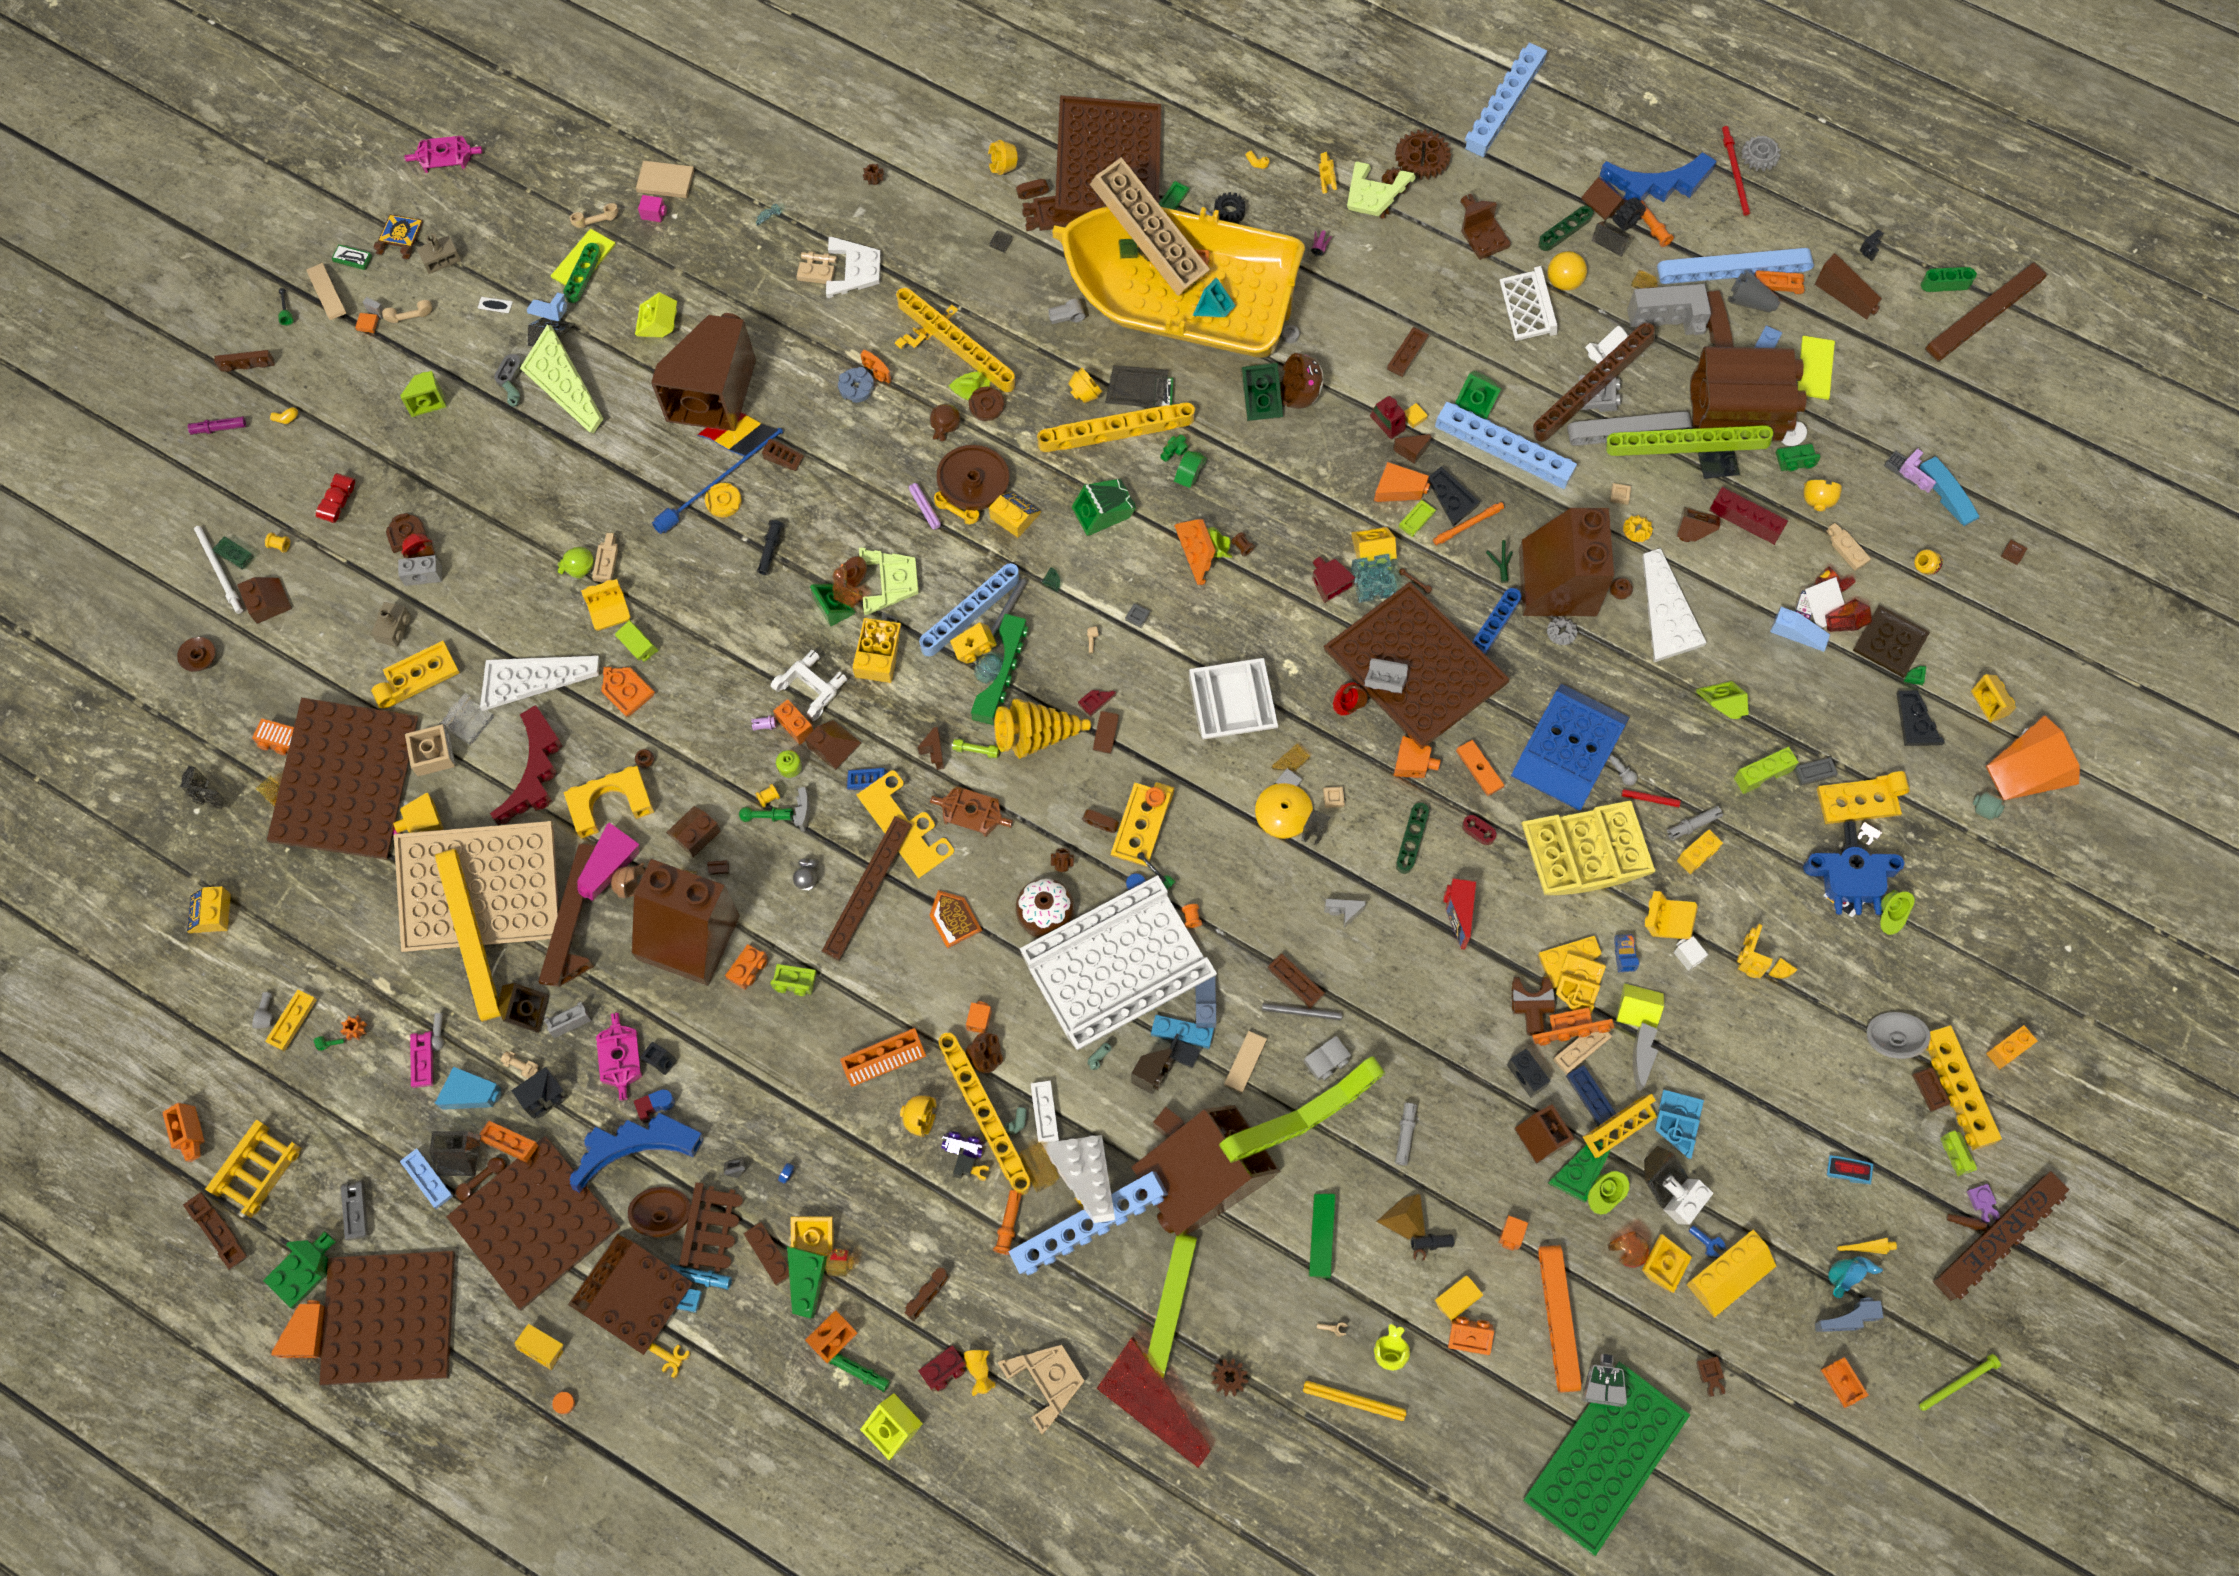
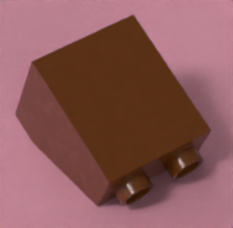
M724 313L722 316L708 315L656 365L651 384L666 422L729 431L736 430L756 363L745 322L739 316L733 313Z
M1570 508L1522 539L1519 547L1523 616L1598 615L1614 578L1609 508Z
M651 859L634 893L632 954L635 959L709 986L740 917L725 885Z
M1236 1105L1202 1110L1131 1167L1137 1175L1134 1181L1152 1171L1157 1172L1168 1195L1163 1197L1164 1201L1157 1204L1160 1210L1157 1214V1219L1166 1232L1170 1234L1175 1232L1177 1236L1196 1231L1261 1188L1281 1172L1266 1149L1233 1163L1226 1157L1219 1144L1229 1136L1251 1128ZM1142 1189L1139 1193L1144 1198H1147V1191Z

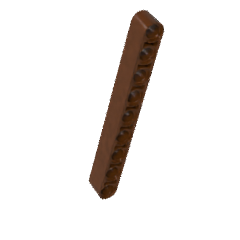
M2035 262L1931 341L1925 348V351L1937 362H1940L2039 285L2048 274Z
M1650 323L1641 324L1535 421L1533 425L1535 439L1539 442L1548 440L1654 342V326ZM1571 405L1570 408H1565L1564 406ZM1558 417L1557 420H1552L1551 418ZM1545 429L1544 432H1539L1538 430Z

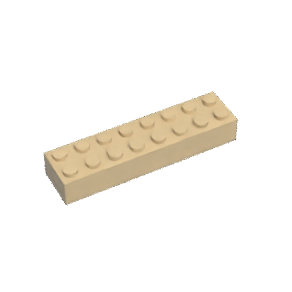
M1122 157L1095 176L1090 183L1091 187L1178 296L1207 274L1210 270Z

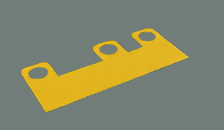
M890 771L856 794V796L884 833L889 828L894 816L912 824L898 852L919 879L954 853V848L946 838H941L931 846H927L921 836L933 829L935 824L926 812H921L910 821L906 818L890 796L903 786V780L896 771ZM889 776L897 778L898 784L896 787L889 788L886 785L885 781ZM922 817L929 821L928 828L923 830L917 827V820ZM941 843L946 844L949 848L948 853L943 856L936 852V847Z

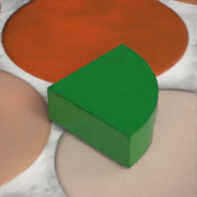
M1918 666L1910 670L1903 682L1923 686L1926 666Z

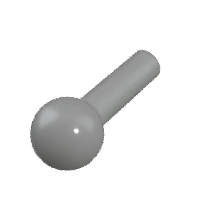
M435 1013L433 1034L431 1037L433 1051H439L444 1046V1040L441 1037L443 1013Z

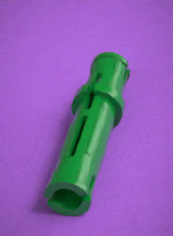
M839 1353L829 1361V1364L862 1380L863 1384H870L882 1392H885L891 1380L875 1373L874 1369H868Z

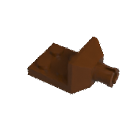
M1468 194V197L1465 195L1460 200V203L1466 209L1461 232L1478 259H1484L1510 248V241L1494 218L1497 207L1496 202H1476L1472 194Z

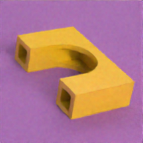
M637 766L627 767L618 773L607 774L604 778L590 780L585 785L569 788L568 791L563 792L580 839L599 833L593 815V806L596 800L607 792L616 791L626 795L636 819L654 813L641 772Z

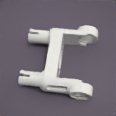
M810 650L801 661H796L786 673L778 675L771 683V688L776 692H780L783 689L785 690L798 677L817 692L819 696L810 705L811 707L806 714L812 721L817 720L821 716L824 707L836 696L837 690L847 681L845 675L841 676L842 673L838 672L829 683H825L810 671L809 668L820 659V656L816 652L814 653V650Z

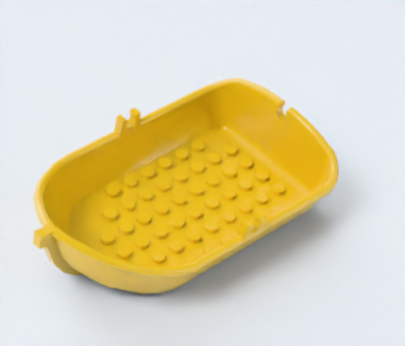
M1107 206L1092 210L1068 223L1065 228L1054 225L1052 231L1053 238L1061 242L1071 276L1078 288L1094 307L1114 323L1125 328L1257 358L1268 357L1275 352L1284 321H1288L1291 315L1294 287L1305 251V245L1299 239L1285 234L1219 220L1218 210L1213 212V216H1209L1206 214L1207 209L1204 207L1201 208L1200 215L1161 207L1193 249L1209 250L1208 268L1210 270L1202 279L1178 296ZM1214 278H1218L1236 306L1226 317L1192 316L1204 289Z

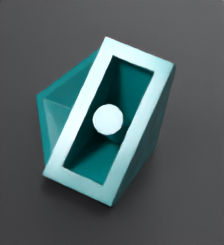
M1214 278L1204 289L1192 316L1226 317L1236 306L1218 278Z

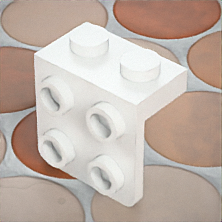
M1617 326L1599 344L1589 343L1585 347L1589 352L1588 356L1593 361H1596L1597 364L1600 363L1629 335L1621 326Z

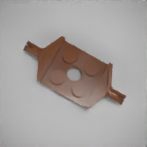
M955 787L943 799L933 795L932 799H930V803L943 808L944 824L951 823L983 833L985 837L998 825L1011 828L1013 820L1004 818L1000 814L999 799L967 789ZM973 805L977 809L973 813H968L966 808Z

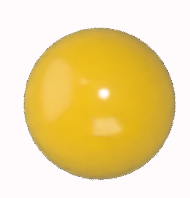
M1561 252L1554 256L1548 265V279L1558 289L1567 291L1577 289L1586 279V262L1575 252Z

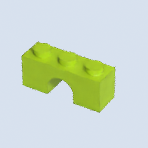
M1787 747L1739 769L1734 780L1742 793L1745 794L1760 787L1763 782L1773 776L1777 779L1792 772L1799 762L1791 749Z

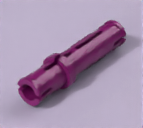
M244 416L212 421L207 419L204 422L188 423L190 435L199 433L211 434L215 431L246 428Z

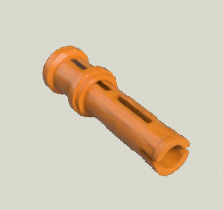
M1641 200L1640 202L1646 207V211L1641 218L1651 229V235L1658 239L1661 247L1669 245L1673 241L1674 236L1668 233L1665 229L1666 226L1655 218Z
M1015 1190L1009 1191L1003 1223L997 1231L998 1240L993 1248L994 1252L1004 1255H1010L1012 1238L1016 1235L1014 1225L1022 1194Z

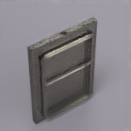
M1113 365L1105 403L1151 408L1162 406L1169 370Z

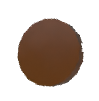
M989 386L976 389L968 401L971 414L982 421H992L998 418L1004 409L1002 394Z

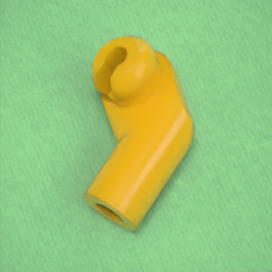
M1249 151L1245 155L1250 164L1255 168L1265 169L1270 163L1268 157L1257 159L1253 151Z

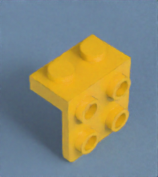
M617 579L607 580L603 584L589 586L581 590L595 630H603L631 619Z
M1654 891L1652 898L1649 900V914L1645 918V927L1653 937L1690 939L1698 905L1695 902L1667 900L1662 892Z
M1759 923L1755 928H1751L1749 934H1746L1743 941L1745 947L1737 958V962H1739L1737 970L1745 972L1746 975L1752 978H1761L1769 969L1773 960L1754 952L1763 926Z

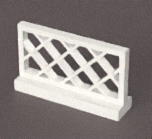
M1541 266L1535 267L1532 272L1500 279L1515 341L1548 333L1550 336L1557 335V323ZM1532 278L1533 282L1530 286L1522 283L1523 280ZM1507 283L1516 285L1512 291L1505 288ZM1518 287L1526 290L1523 296L1515 293ZM1529 292L1537 296L1534 301L1526 298ZM1512 296L1520 299L1516 305L1509 302ZM1523 301L1530 304L1527 311L1519 307ZM1533 307L1540 309L1538 316L1530 313ZM1516 311L1524 314L1520 320L1513 317ZM1527 316L1534 319L1531 325L1523 322ZM1538 321L1544 324L1545 328L1538 330L1534 326ZM1520 325L1528 329L1525 333L1517 334V329Z

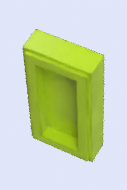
M1421 499L1400 522L1399 528L1411 537H1414L1435 514L1436 509Z

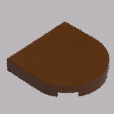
M403 513L392 519V522L386 529V534L393 553L403 550V541L411 534L420 533L428 538L424 525L418 517Z

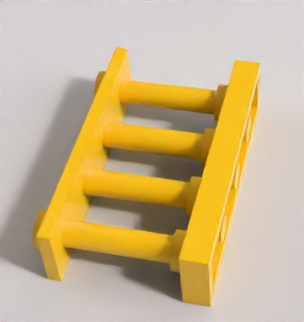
M258 1120L253 1123L205 1188V1190L217 1197L224 1193L245 1207L241 1213L250 1218L259 1212L265 1198L289 1165L298 1158L302 1149L293 1142L287 1147L267 1134L270 1128ZM263 1141L282 1153L276 1164L255 1152L259 1142ZM250 1158L270 1171L263 1182L242 1169V1165L247 1159ZM235 1176L240 1177L257 1188L250 1199L229 1187V1183Z

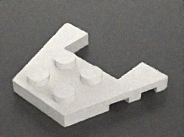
M829 237V254H846L845 281L826 282L827 298H832L833 295L838 293L846 294L852 289L858 288L860 290L880 284V250Z

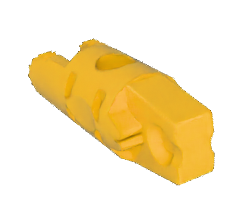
M1327 152L1320 154L1321 163L1318 164L1323 194L1328 193V184H1331L1333 190H1337L1333 159L1330 160Z

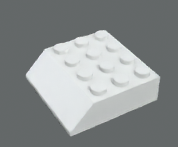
M1264 658L1189 669V682L1197 724L1203 740L1278 728Z

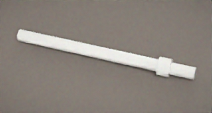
M196 526L194 530L226 592L225 596L228 603L232 604L236 614L242 613L243 609L239 603L236 591H233L202 527Z

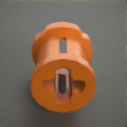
M1189 904L1182 907V912L1185 914L1186 919L1185 927L1188 929L1202 925L1198 915V904Z

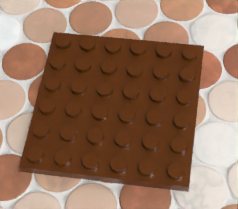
M546 1136L537 1142L538 1147L527 1163L517 1158L446 1216L520 1311L620 1229L619 1225L586 1185L580 1193L572 1189L570 1177L574 1170Z
M441 1251L328 1258L319 1385L448 1379L455 1252Z

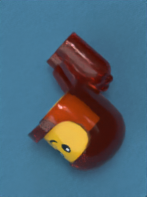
M1830 566L1824 569L1825 572L1815 579V585L1836 577L1841 592L1846 591L1856 582L1852 576L1841 580Z

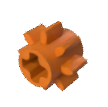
M358 1015L355 1019L348 1016L345 1022H341L343 1029L340 1032L346 1035L349 1041L352 1038H356L359 1041L360 1037L366 1034L364 1027L367 1026V1023L361 1021L362 1018Z

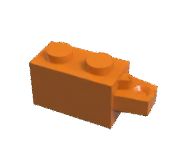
M176 1103L163 1111L171 1148L181 1150L185 1161L193 1162L201 1157L199 1145L205 1141L196 1107Z

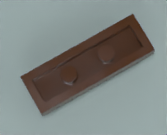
M1413 327L1388 364L1387 370L1403 377L1427 341L1429 334Z
M269 350L214 356V362L220 371L229 372L238 369L247 370L249 368L274 366V358Z
M1282 953L1267 968L1310 1009L1325 994Z
M760 1222L743 1233L774 1284L778 1286L789 1278V1266L763 1224Z

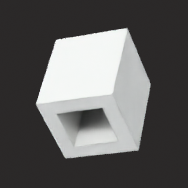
M1694 936L1688 940L1682 939L1679 941L1674 951V954L1688 971L1703 962L1708 956Z

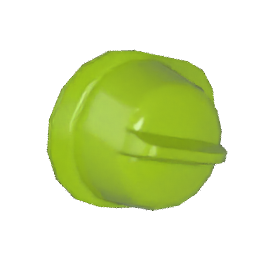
M1892 890L1883 897L1881 901L1883 914L1880 925L1884 933L1893 935L1903 928L1914 906L1915 898L1913 894L1906 891L1898 892Z
M1618 1171L1600 1175L1589 1191L1588 1204L1590 1209L1600 1215L1610 1212L1627 1196L1629 1191L1628 1178Z

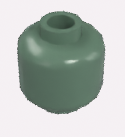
M1984 792L1981 796L1977 795L1973 802V805L1976 806L1975 813L1989 820L1999 818L2005 808L2003 799L1990 792Z

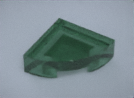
M1050 567L1042 580V585L1058 592L1060 589V578L1057 571Z

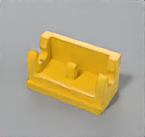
M529 1323L515 1341L518 1351L551 1371L563 1354L562 1348L564 1345Z

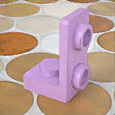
M1917 449L1904 462L1899 472L1905 478L1917 484L1920 489L1929 493L1936 482L1917 468L1922 462L1920 458L1923 455V452Z

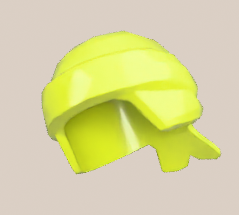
M1390 1324L1388 1327L1389 1335L1380 1337L1376 1341L1374 1355L1377 1363L1384 1369L1398 1370L1403 1368L1409 1361L1410 1348L1401 1337L1405 1331L1404 1328L1398 1327L1396 1329V1326Z

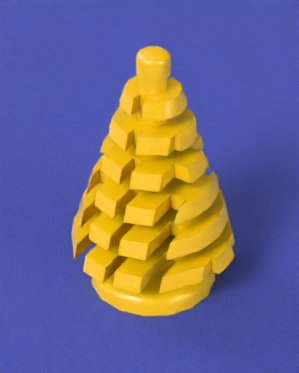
M1018 698L1013 699L1010 710L1006 706L998 707L994 720L995 739L998 749L1001 752H1007L1012 748V751H1014V754L1019 759L1026 757L1028 754L1036 753L1038 749L1043 750L1047 748L1049 743H1051V746L1059 742V739L1061 741L1069 738V735L1073 737L1079 734L1080 730H1090L1091 728L1089 719L1079 720V717L1073 714L1069 718L1067 712L1061 711L1058 713L1053 708L1047 709L1043 705L1036 706L1032 702H1024Z

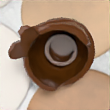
M940 404L932 410L930 424L935 430L934 440L939 438L943 442L946 440L945 433L953 432L959 428L960 414L953 405Z

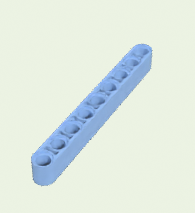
M1799 248L1665 260L1658 263L1657 270L1660 283L1673 284L1738 278L1741 273L1744 274V270L1751 272L1753 275L1756 270L1785 273L1806 272L1814 267L1810 249Z

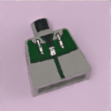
M1601 1354L1600 1366L1592 1365L1589 1368L1582 1401L1623 1407L1627 1404L1624 1371L1620 1368H1613V1355Z

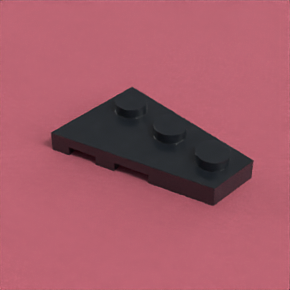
M1442 466L1429 476L1428 482L1453 527L1479 506L1480 501Z

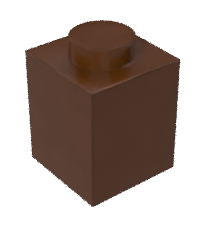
M1167 1107L1153 1121V1127L1166 1138L1170 1137L1185 1124L1181 1118Z

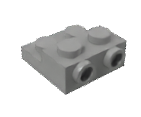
M1579 375V381H1580L1585 375ZM1615 377L1581 410L1617 411V405H1621L1620 394H1617V390L1621 389L1620 379Z

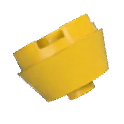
M1003 140L990 144L988 154H991L992 163H989L991 172L1002 175L1014 170L1018 160L1016 147Z
M1083 367L1078 371L1075 370L1068 382L1069 386L1073 389L1070 391L1076 400L1080 398L1084 403L1098 399L1097 396L1103 392Z

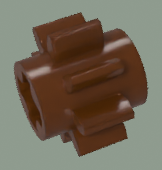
M869 164L866 168H863L864 181L868 180L869 185H878L880 181L884 180L883 168L879 169L878 164Z
M1065 848L1056 849V853H1051V866H1055L1054 869L1059 872L1068 871L1069 866H1074V854H1070V850Z

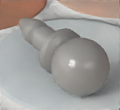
M1610 755V760L1620 772L1618 776L1622 777L1623 783L1628 786L1634 785L1637 782L1636 773L1630 771L1629 767L1625 768L1618 758Z

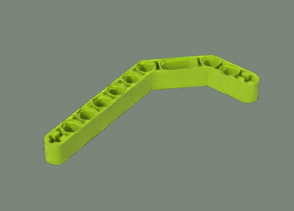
M1372 1056L1361 1063L1337 1085L1300 1109L1233 1134L1223 1140L1219 1146L1229 1161L1233 1163L1298 1137L1357 1099L1384 1076L1385 1071L1375 1057Z

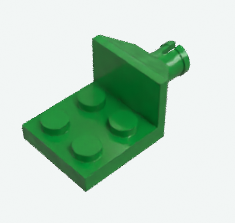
M323 1231L312 1243L308 1240L288 1242L286 1245L292 1252L263 1281L289 1308L294 1309L327 1276L328 1257L325 1253L336 1241L327 1232Z

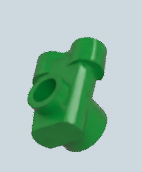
M1181 434L1178 437L1172 436L1163 448L1164 452L1160 454V458L1167 462L1175 453L1181 457L1189 448V445L1185 443L1186 438Z

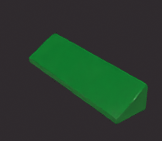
M1314 1194L1309 1277L1326 1279L1331 1277L1335 1194Z

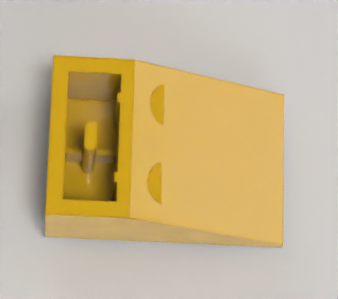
M864 618L852 667L855 678L892 683L901 623Z

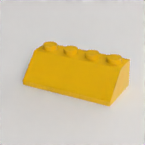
M1752 1230L1686 1285L1715 1318L1772 1271L1776 1264L1766 1243Z

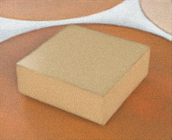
M1613 483L1610 502L1628 505L1631 486Z
M1343 787L1323 788L1325 808L1344 807Z

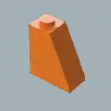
M1387 462L1377 487L1374 501L1421 500L1423 494L1428 493L1430 487L1428 483L1429 476Z
M309 1300L307 1304L298 1305L273 1348L272 1356L277 1358H321L325 1306L321 1305L320 1301Z

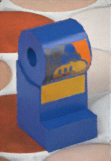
M1615 935L1614 944L1618 972L1636 971L1639 967V960L1636 957L1633 935Z

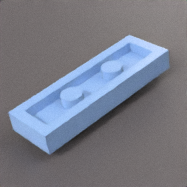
M417 1148L400 1161L435 1209H438L453 1197L452 1193Z

